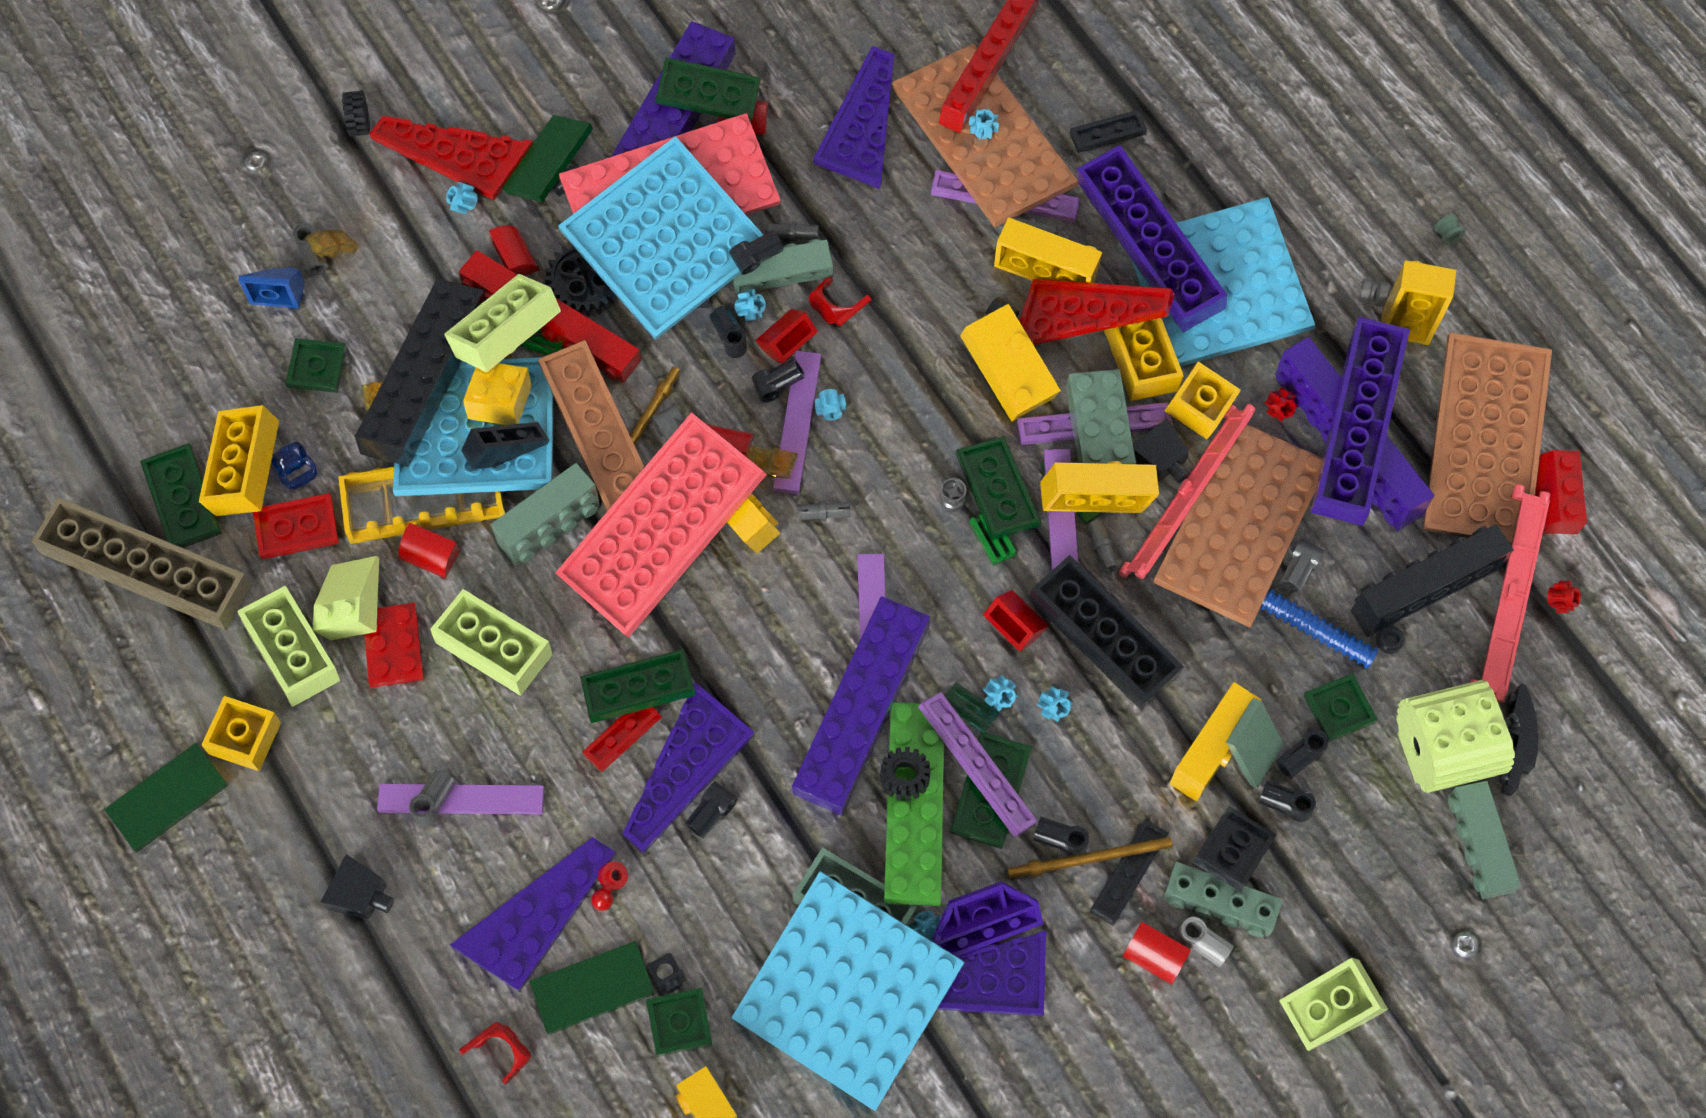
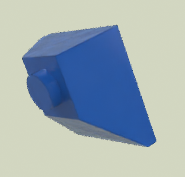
M285 267L283 269L272 268L239 275L238 281L250 305L300 308L305 283L300 270L292 267Z

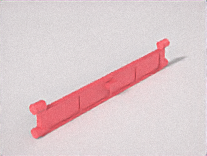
M1247 404L1244 410H1238L1234 405L1230 406L1224 415L1226 421L1188 478L1183 481L1178 489V493L1132 562H1125L1118 572L1120 576L1127 578L1130 572H1135L1138 578L1144 579L1256 410L1254 406Z
M1518 484L1514 486L1512 499L1521 501L1511 544L1514 551L1508 558L1481 680L1487 681L1490 688L1493 689L1498 703H1504L1507 696L1551 495L1548 492H1540L1539 497L1524 493L1525 487ZM1471 679L1470 683L1478 680Z

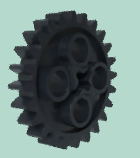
M572 244L571 249L562 246V254L554 252L555 260L548 261L550 268H545L547 277L544 280L545 284L551 287L556 299L576 309L579 313L582 310H586L587 316H590L593 309L600 314V307L602 306L609 310V301L617 303L616 294L607 284L597 285L604 282L603 279ZM578 260L582 261L594 295L589 294L585 279L577 262ZM568 270H574L571 273H565ZM576 290H581V291H582L581 293H578V294L573 293V292L576 291Z

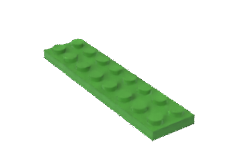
M894 703L890 712L889 752L892 750L895 754L898 747H901L902 752L905 751V747H910V752L912 753L914 749H918L919 756L924 753L926 761L929 760L931 771L929 786L926 787L924 794L920 792L919 798L915 799L911 795L910 801H905V796H901L900 801L896 800L895 793L892 797L888 795L884 904L941 906L944 742L918 708L920 704ZM900 767L895 771V776L900 780L908 781L915 778L916 772L909 767Z

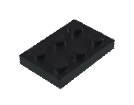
M1228 806L1192 863L1242 892L1274 841L1276 834Z

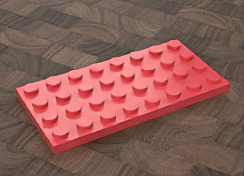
M747 113L676 136L745 215L780 205V197ZM673 137L560 173L559 178L572 213L574 214Z
M691 412L555 573L624 635L630 637L767 474Z

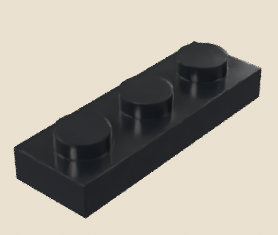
M1139 110L1070 128L1069 134L1077 153L1146 135L1147 128Z

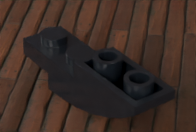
M1520 684L1515 691H1510L1506 706L1510 707L1508 715L1514 713L1520 721V728L1516 730L1508 726L1515 752L1514 764L1508 773L1502 774L1499 777V783H1502L1500 793L1512 796L1518 789L1522 773L1528 775L1535 767L1538 752V724L1535 708L1527 686L1524 684ZM1504 715L1506 720H1508V715Z

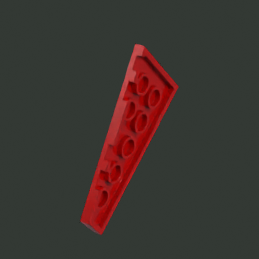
M382 116L369 133L372 140L456 182L473 186L474 191L492 200H495L503 186L533 144L532 140L527 139L518 141L503 135L499 138L488 136L485 132L455 127L445 129L436 127V124L427 123L426 125L412 123L411 120Z
M1033 279L1019 322L1032 344L1037 345L1167 317L1175 294L1172 289Z

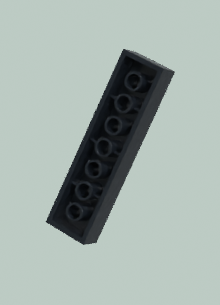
M436 279L355 434L361 455L409 467L462 361L455 357L445 337V333L486 301L484 290Z

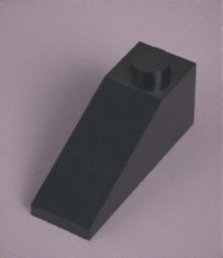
M539 422L473 428L470 430L461 452L472 470L490 468L548 444L549 439Z

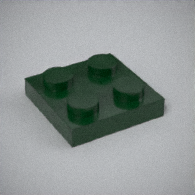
M295 338L285 383L287 388L338 393L347 351L346 344Z
M1354 673L1309 690L1303 695L1321 731L1327 735L1329 742L1366 728L1378 721Z
M702 988L646 999L656 1057L713 1045Z

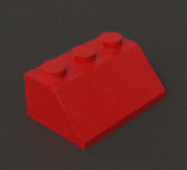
M1552 450L1540 454L1535 496L1539 497L1540 492L1551 494L1543 534H1579L1587 523L1580 451Z

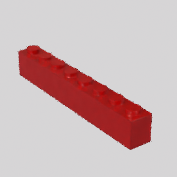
M1039 0L1006 1L943 103L938 124L958 133L962 132L1036 10Z
M478 250L473 253L458 271L461 285L484 290L486 300L517 276L516 273ZM556 299L561 312L540 328L544 338L550 342L556 341L558 343L560 341L563 344V349L585 340L598 368L603 370L608 378L612 380L617 379L624 383L641 362L640 350Z

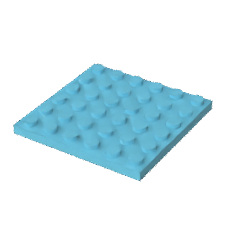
M676 136L558 225L562 234L655 340L740 274L739 269L729 254L731 248L743 241L751 242L763 236L760 230Z
M1269 197L1176 223L1227 294L1225 310L1184 333L1170 314L1167 317H1162L1180 367L1315 329L1313 317ZM1131 260L1139 285L1141 287H1150Z
M542 357L503 359L499 363L528 368L532 387L519 424L539 422L549 439L548 444L496 467L472 470L461 452L470 430L473 428L502 425L467 418L463 400L475 366L461 361L409 467L394 463V496L537 490L550 482L553 477L554 396L538 363V359Z
M819 872L733 1014L732 1019L876 1111L965 964V961L828 875Z

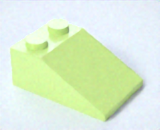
M373 556L331 565L314 604V632L332 641L377 631L379 557Z
M1350 958L1279 1000L1308 1051L1368 1022L1388 1010L1360 960Z

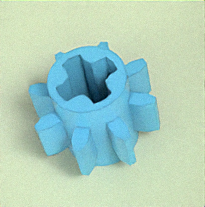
M977 109L976 117L970 116L969 125H971L970 134H975L979 140L992 139V132H998L999 123H997L998 115H994L990 109Z
M457 182V187L451 186L446 195L447 203L451 204L450 210L466 214L467 210H473L477 204V194L472 192L474 187L461 182Z
M755 289L737 294L738 299L735 301L734 307L738 316H745V322L762 317V312H764L766 307L762 295H755Z
M826 389L820 392L819 398L815 399L817 416L823 414V418L828 421L840 418L842 411H846L844 394L838 395L835 389Z
M1000 675L999 679H989L990 681L986 688L983 689L988 695L984 701L990 706H994L998 711H1001L1002 707H1011L1015 698L1018 697L1013 691L1017 685L1011 680L1006 679L1003 675Z
M1051 686L1050 690L1042 692L1037 706L1043 709L1040 715L1059 722L1060 718L1068 716L1072 702L1066 699L1069 693Z
M924 911L915 915V923L909 924V927L932 941L941 918L940 915L935 916L931 911Z

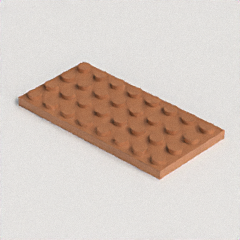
M973 43L893 81L892 89L995 228L1005 223L1008 217H1017L1077 187L1078 180L997 74L971 115L976 117L977 109H990L994 115H998L997 123H999L998 132H992V139L979 140L975 134H970L971 125H969V120L961 133L938 124L943 103L977 50Z
M1456 333L1448 334L1428 488L1435 496L1424 513L1422 530L1469 538L1480 527L1486 526L1489 528L1497 524L1510 545L1512 544L1521 501L1512 499L1514 486L1517 484L1523 485L1525 487L1524 493L1535 496L1552 349Z
M1247 424L1186 515L1153 583L1251 628L1315 493L1323 458Z

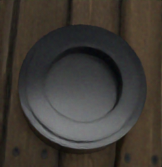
M1394 626L1382 628L1376 638L1378 648L1387 654L1397 653L1405 642L1403 632Z

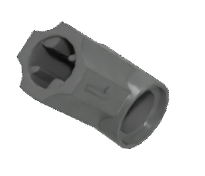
M299 223L294 227L292 233L308 275L315 276L322 274L328 269V265L316 231L309 223ZM306 236H311L307 240H302Z
M675 405L651 417L657 432L661 437L664 436L666 440L684 422L681 413Z
M1301 538L1290 558L1291 562L1280 580V584L1283 585L1284 589L1292 593H1300L1311 571L1315 570L1325 550Z
M434 770L420 794L414 796L410 801L409 810L418 826L429 827L436 822L439 809L456 784L455 779L441 770ZM423 807H429V808H430L427 813H425V814H418V811H419L421 808H423Z

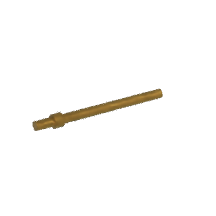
M673 366L664 381L659 382L655 389L656 394L630 433L634 446L664 398H668L673 391L672 386L681 373L678 368Z
M1165 837L1041 862L1040 859L1031 860L1029 864L1009 867L1007 869L1009 879L1027 875L1037 877L1042 876L1043 872L1173 848L1171 837Z

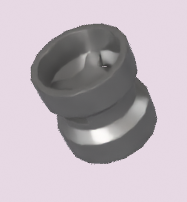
M1363 278L1358 303L1367 304L1372 302L1376 306L1384 307L1387 300L1389 283L1383 281L1375 283L1371 279Z
M949 478L942 483L939 500L945 510L955 512L964 506L967 489L962 480Z

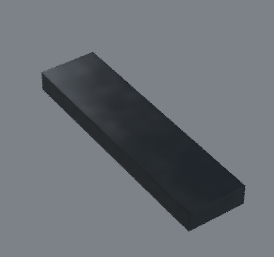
M1144 819L1130 844L1165 838L1169 833ZM1159 850L1122 857L1090 909V913L1114 926Z

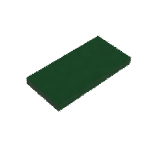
M665 57L655 103L727 119L747 113L752 124L761 77Z
M553 115L502 189L506 194L543 203L559 180V174L566 170L592 132V125L588 122Z
M1004 436L956 450V457L992 540L1041 526V519Z
M190 443L140 461L167 542L185 548L222 534L217 517L199 502L203 477Z
M684 649L580 676L591 724L696 696Z
M980 731L978 742L1016 793L1019 794L1032 746ZM967 774L950 834L1002 849L1008 828Z
M195 743L104 810L132 849L137 853L229 785L198 744Z
M636 941L529 981L548 1035L655 995Z

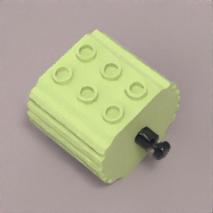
M1479 680L1406 698L1398 704V715H1396L1399 729L1398 736L1415 783L1420 785L1423 792H1434L1506 774L1512 769L1511 766L1514 764L1515 752L1508 726L1516 730L1520 728V721L1514 713L1508 715V720L1503 717L1494 691L1490 688L1487 681Z

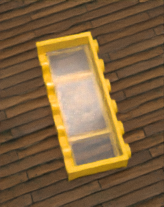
M378 467L372 471L350 472L344 476H338L344 529L350 544L403 535L409 523L426 530H433L500 518L505 514L502 491L394 496V467Z

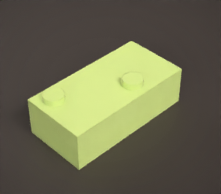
M518 274L445 333V337L456 358L488 372L507 355L513 353L518 346L560 313L561 310L551 287Z
M286 585L237 611L244 627L292 707L340 681L336 668Z
M462 589L430 629L436 644L520 696L553 655L549 641Z

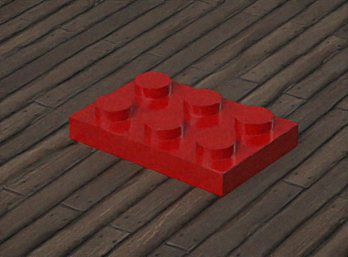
M330 493L264 506L261 511L253 512L258 552L261 560L340 544L333 499Z
M415 602L377 608V631L364 634L369 686L375 688L424 680L417 606Z

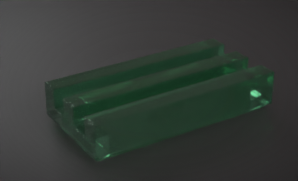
M957 682L944 695L961 718L984 733L1000 714V711Z

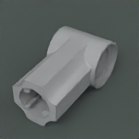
M1198 917L1187 918L1178 927L1176 937L1180 944L1191 947L1218 967L1224 963L1234 947L1208 929L1202 919ZM1187 926L1196 930L1197 938L1187 935Z

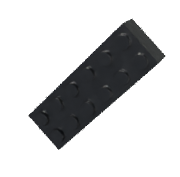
M1495 524L1489 528L1482 526L1472 533L1473 536L1467 539L1464 537L1458 538L1450 544L1449 548L1445 550L1441 548L1436 549L1428 555L1427 559L1421 562L1417 559L1409 563L1405 570L1399 573L1393 571L1387 574L1382 582L1376 585L1374 582H1371L1361 588V593L1355 599L1351 613L1365 635L1369 637L1379 632L1382 628L1391 626L1499 571L1514 549L1498 525Z
M1071 555L1065 558L1032 588L1029 600L1141 711L1174 682L1182 672L1184 666Z

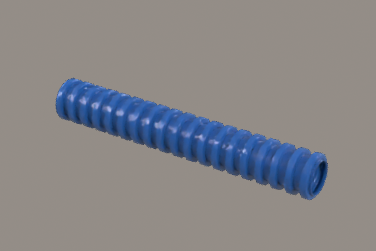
M1268 590L1261 605L1262 611L1268 610L1269 615L1273 613L1276 615V619L1282 618V622L1291 623V627L1296 626L1299 632L1301 630L1305 631L1304 634L1306 636L1310 634L1312 639H1319V643H1326V647L1335 648V652H1342V656H1349V660H1356V664L1360 665L1361 663L1364 665L1363 668L1367 669L1370 667L1378 654V648H1371V644H1364L1362 639L1358 641L1355 639V635H1352V637L1348 635V631L1342 632L1341 627L1335 628L1333 626L1334 623L1330 622L1328 624L1325 618L1319 619L1318 614L1312 615L1311 610L1305 611L1304 606L1298 607L1295 601L1293 603L1289 602L1290 599L1288 597L1284 599L1282 594H1275V590Z

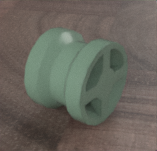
M1454 214L1442 218L1434 226L1436 233L1441 234V240L1444 245L1455 243L1466 233L1465 229L1459 226L1458 218Z

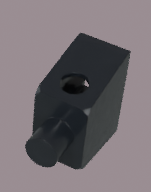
M1168 418L1133 443L1136 464L1156 465L1158 481L1163 480L1170 474L1178 483H1181L1190 475V472L1183 466L1187 461L1189 450Z
M345 855L320 902L328 910L369 919L375 908L388 913L393 906L394 898L383 893L386 883L380 876L349 855Z

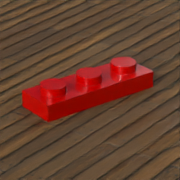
M653 707L622 715L585 748L582 753L597 769L603 772L657 723L661 716Z

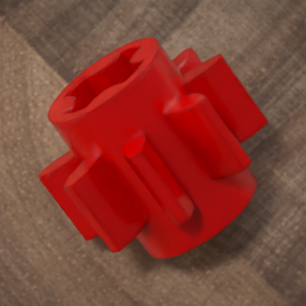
M1282 387L1279 391H1271L1267 401L1264 402L1269 407L1266 413L1272 418H1277L1279 421H1283V418L1293 417L1292 415L1298 407L1293 400L1297 396Z
M1559 580V583H1554V587L1549 588L1547 601L1550 606L1556 608V613L1569 614V611H1574V607L1579 606L1581 592L1579 588L1572 586V581Z

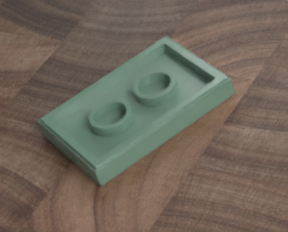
M1254 698L1226 741L1250 785L1257 788L1284 745L1262 701Z

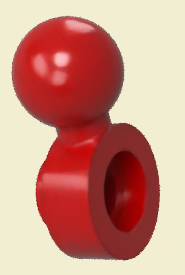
M616 861L607 862L599 869L598 880L602 888L596 890L591 897V903L595 909L599 911L608 910L614 900L612 890L620 889L626 884L628 872L622 863ZM614 870L618 873L616 881L612 878Z

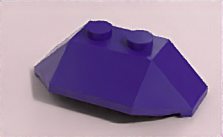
M1000 881L949 900L932 937V941L958 957L1043 925L1037 899Z

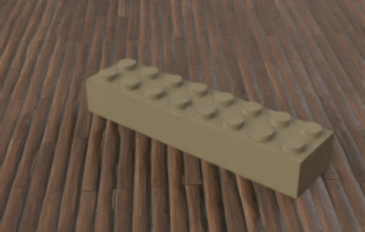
M59 497L31 541L37 550L47 557L223 630L228 629L252 586L246 575L240 571Z

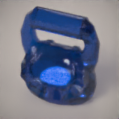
M299 442L288 444L272 455L271 463L277 470L280 481L287 488L296 490L316 479V463L306 454L305 448ZM304 465H308L311 470L288 481V474H292V472L304 467Z

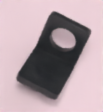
M671 953L647 965V969L661 994L666 991L671 993L679 989L683 985L682 983L686 981L682 969L680 970ZM665 963L671 965L673 974L664 979L659 978L657 968Z

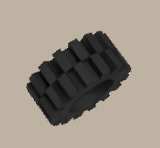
M363 90L343 92L344 119L349 136L369 135L370 120L365 93Z
M898 747L895 754L891 750L888 752V758L884 757L881 764L880 781L884 791L888 789L890 797L895 793L896 800L901 801V796H905V801H910L911 795L915 799L919 798L920 792L924 794L926 787L929 786L931 771L929 760L926 761L924 753L919 756L918 749H914L912 753L910 752V747H905L904 752L901 751V747ZM900 767H909L916 772V776L912 780L904 781L895 776V771Z

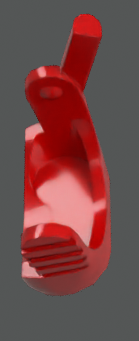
M827 277L809 294V303L828 324L836 323L838 326H842L872 299L869 295H866L853 306H835L826 300L822 292L823 289L830 286L833 282L831 277Z
M495 1022L458 1050L463 1056L473 1048H480L492 1037L504 1039L511 1046L514 1054L513 1067L510 1073L502 1080L504 1084H507L528 1063L531 1053L520 1042L510 1027Z

